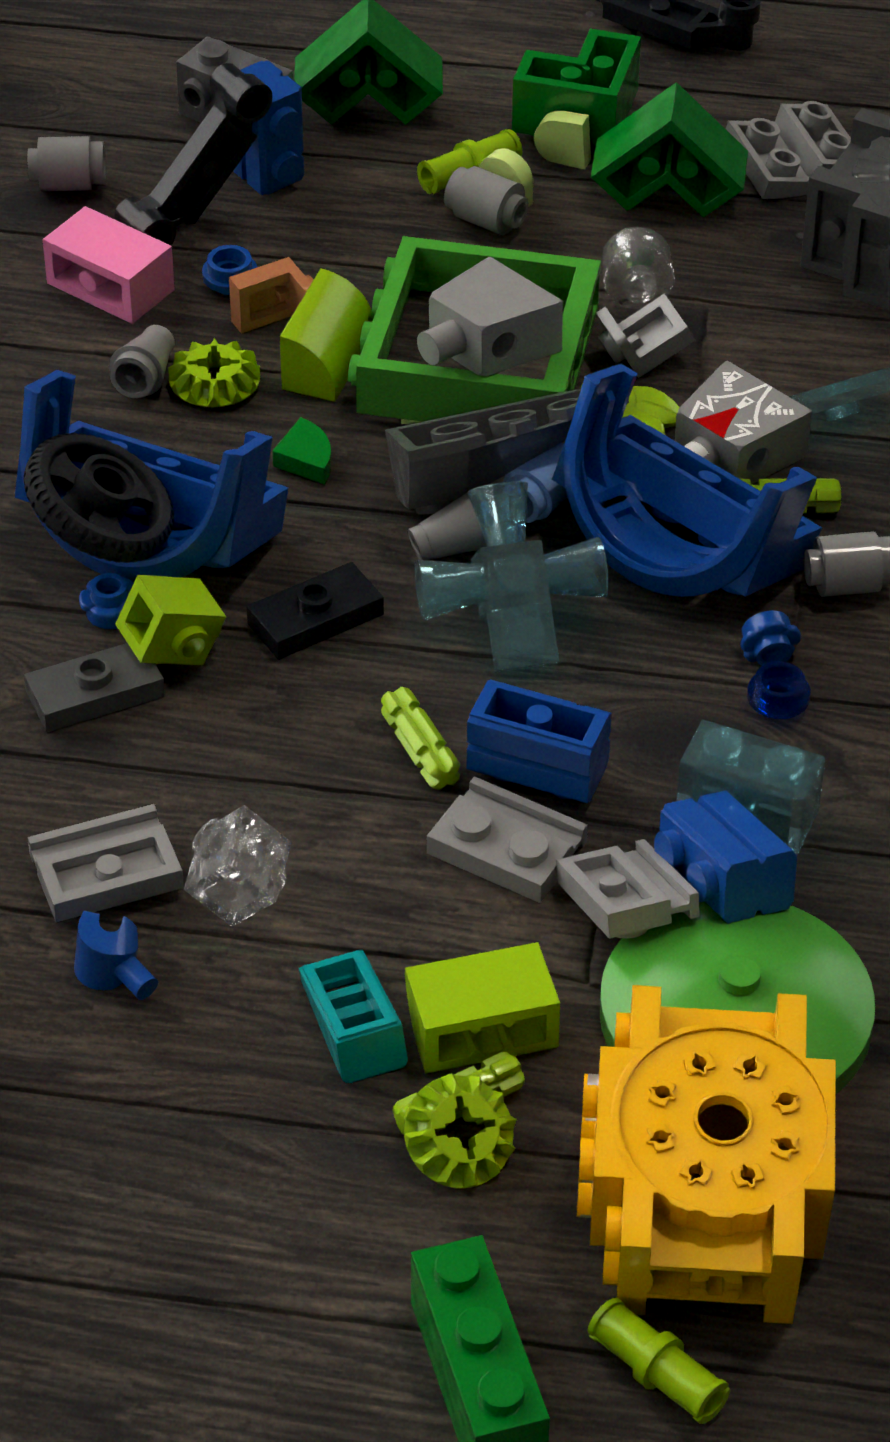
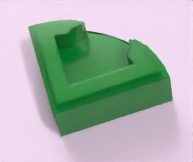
M300 417L273 449V467L325 484L331 472V445L329 439L320 427Z

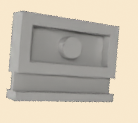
M474 776L469 782V790L464 796L459 795L428 833L427 854L541 903L558 881L556 860L573 856L578 847H584L587 843L588 825Z
M154 804L27 837L29 854L37 868V875L55 922L81 916L83 911L96 912L184 888L182 868L163 824L159 822L157 809Z
M645 839L635 841L636 850L625 853L618 846H612L556 860L558 884L609 939L614 937H639L645 934L648 929L671 924V914L684 912L690 919L700 917L699 892L664 858L657 854L655 849Z

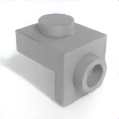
M665 293L619 324L616 323L606 306L596 312L607 329L598 336L616 365L626 359L633 371L638 373V378L696 341Z

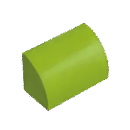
M320 268L280 335L282 390L336 402L348 381V369L352 355H361V330L364 321L372 322V310L364 295L351 282L334 272Z
M538 942L405 968L406 991L411 1023L425 1074L481 1063L483 1060L500 1052H508L510 1055L517 1056L559 1047L560 1001Z

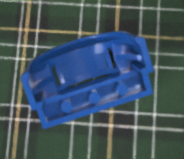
M618 364L585 375L571 425L552 480L566 488L573 515L581 531L593 549L609 566L629 581L645 589L680 597L707 594L720 588L729 593L746 597L804 570L805 550L813 549L814 539L820 535L822 530L821 526L802 516L816 482V476L800 467H793L790 469L786 481L766 483L762 490L759 491L634 416L629 415L622 418L638 374L637 372L623 364ZM620 495L627 497L622 502L607 508L602 507L607 500ZM640 501L649 504L651 513L657 518L671 523H680L697 533L699 542L704 546L685 541L665 529L649 514Z
M55 370L24 387L21 446L14 498L30 502L24 488V471L29 458L43 441L58 434L82 433L111 441L137 456L162 481L173 503V528L177 530H172L165 544L155 555L134 563L110 562L87 555V553L81 552L61 540L40 520L43 527L61 548L86 567L100 574L115 573L133 582L137 575L184 577L203 565L211 568L231 567L282 532L289 487L266 480L273 437L255 431L245 433L244 445L238 449L223 452L221 463L217 465L81 421H76L70 425L76 375ZM71 461L80 470L84 463ZM53 484L59 496L63 498L67 490ZM130 506L127 514L147 515L145 509L138 506ZM126 516L119 523L126 534L141 533L149 528V526L138 523Z

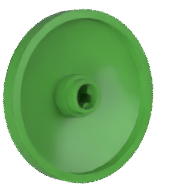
M699 902L700 917L690 919L684 912L671 914V924L648 929L645 934L639 937L622 938L615 946L603 972L600 992L601 1029L608 1047H615L616 1012L631 1013L632 986L641 985L662 987L661 1006L775 1013L778 993L807 995L806 1058L836 1060V1094L853 1079L868 1053L874 1025L875 995L867 969L859 955L837 931L799 908L790 905L789 909L765 915L757 911L753 918L727 924L708 904Z

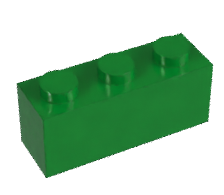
M483 1235L411 1252V1305L458 1441L549 1442L550 1417Z

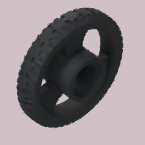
M82 433L58 434L43 441L35 449L27 462L24 471V488L31 507L34 508V512L40 516L39 519L46 524L48 529L52 530L56 536L70 544L73 548L85 552L87 555L110 562L134 563L155 555L169 538L174 526V510L167 489L163 486L162 481L158 479V476L142 460L121 446L93 435ZM71 461L84 463L80 470ZM53 484L67 490L63 498L59 496ZM130 506H138L145 509L149 523L148 530L137 534H126L122 530L119 523Z

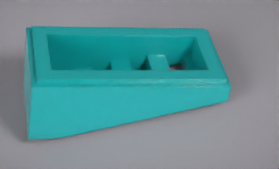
M363 949L298 968L301 982L331 1057L345 1083H353L397 1070L407 1064L408 1057L402 1023ZM357 981L359 982L358 984L326 993V990L354 983Z

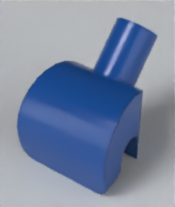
M83 911L78 923L74 971L77 979L83 985L95 990H112L123 983L138 1000L149 997L156 990L158 980L137 959L138 932L136 925L130 919L123 916L120 928L117 931L109 932L100 926V914Z

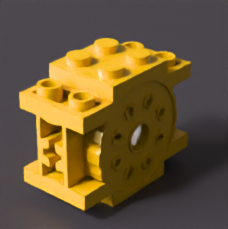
M633 985L631 1013L616 1012L615 1047L600 1046L599 1074L584 1073L577 1217L591 1218L590 1245L604 1246L603 1285L617 1286L616 1298L620 1299L625 1304L624 1306L637 1315H645L647 1298L763 1305V1322L793 1324L804 1258L823 1259L835 1194L836 1060L806 1058L807 995L778 993L775 1013L661 1006L662 987ZM695 1174H699V1175L701 1176V1177H698V1178H694V1179L692 1180V1178H693V1176H694Z

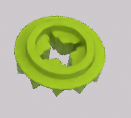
M215 338L208 345L192 342L189 351L175 352L173 365L168 367L169 383L173 392L182 400L202 407H223L243 401L257 389L260 382V365H257L254 351L241 350L238 341H232L226 345L219 344ZM209 368H220L219 373L216 374V379H211V373H208Z
M451 1073L428 1083L414 1096L405 1115L404 1139L411 1159L428 1178L451 1188H471L489 1181L501 1172L508 1158L516 1149L513 1145V1129L517 1119L510 1115L504 1103V1093L494 1091L482 1082L480 1076L467 1077ZM455 1109L461 1111L465 1122H476L477 1125H485L483 1130L469 1139L468 1151L462 1147V1142L459 1138H448L447 1134L436 1136L435 1132H439L445 1126L455 1121Z

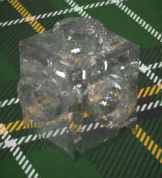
M245 805L220 820L213 818L206 822L194 837L192 842L194 855L183 890L230 926H234L277 902L279 892L287 879L285 868L292 842Z

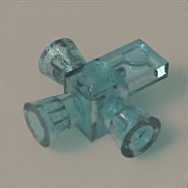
M502 482L473 488L467 493L487 547H480L471 558L472 564L415 560V586L422 620L426 621L477 603L480 619L487 618L495 673L557 665L560 660L550 594L607 597L609 586L608 568L600 537H595L544 555L542 540L525 542L528 482Z

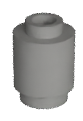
M90 136L38 137L37 148H28L29 181H39L41 192L92 190L93 185L106 184L104 141H91Z
M477 166L469 169L465 167L456 169L451 175L444 193L445 206L452 209L457 218L500 235H505L513 228H518L523 223L529 206L522 184Z
M871 531L815 537L813 549L805 550L803 564L807 585L816 586L821 597L880 592L882 585H890V536L878 537L876 532Z

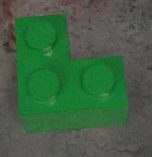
M361 0L295 57L294 81L302 87V101L331 125L368 94L404 124H407L443 94L442 56L375 0Z
M590 28L578 58L526 49L513 78L512 130L516 133L529 134L534 137L540 122L550 112L568 111L589 115L591 147H596L597 138L628 116L639 86L641 36Z
M675 82L597 138L591 178L626 211L668 184L702 217H705L744 190L748 150L686 90Z

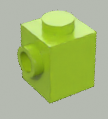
M137 575L115 625L140 663L204 665L215 639H217L221 632L226 615L200 578Z

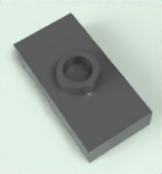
M128 643L24 674L26 693L46 733L165 697L164 678L156 664L140 663Z

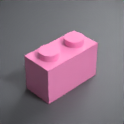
M83 207L42 239L47 284L131 324H134L175 290L171 245L89 207Z

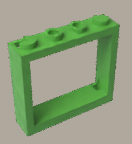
M403 236L396 257H387L383 275L384 289L377 288L375 290L371 312L372 322L364 321L360 336L361 355L353 354L350 360L348 382L356 386L357 413L424 422L575 390L599 307L601 260ZM488 257L494 258L563 300L562 351L551 355L544 380L496 373L489 376H480L471 370L387 360L411 290L433 292Z

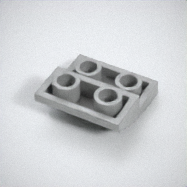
M806 101L803 104L781 103L775 121L754 118L750 121H728L726 130L748 150L746 175L762 199L807 195L809 177L817 166L831 169L851 142V137L829 106L817 101Z

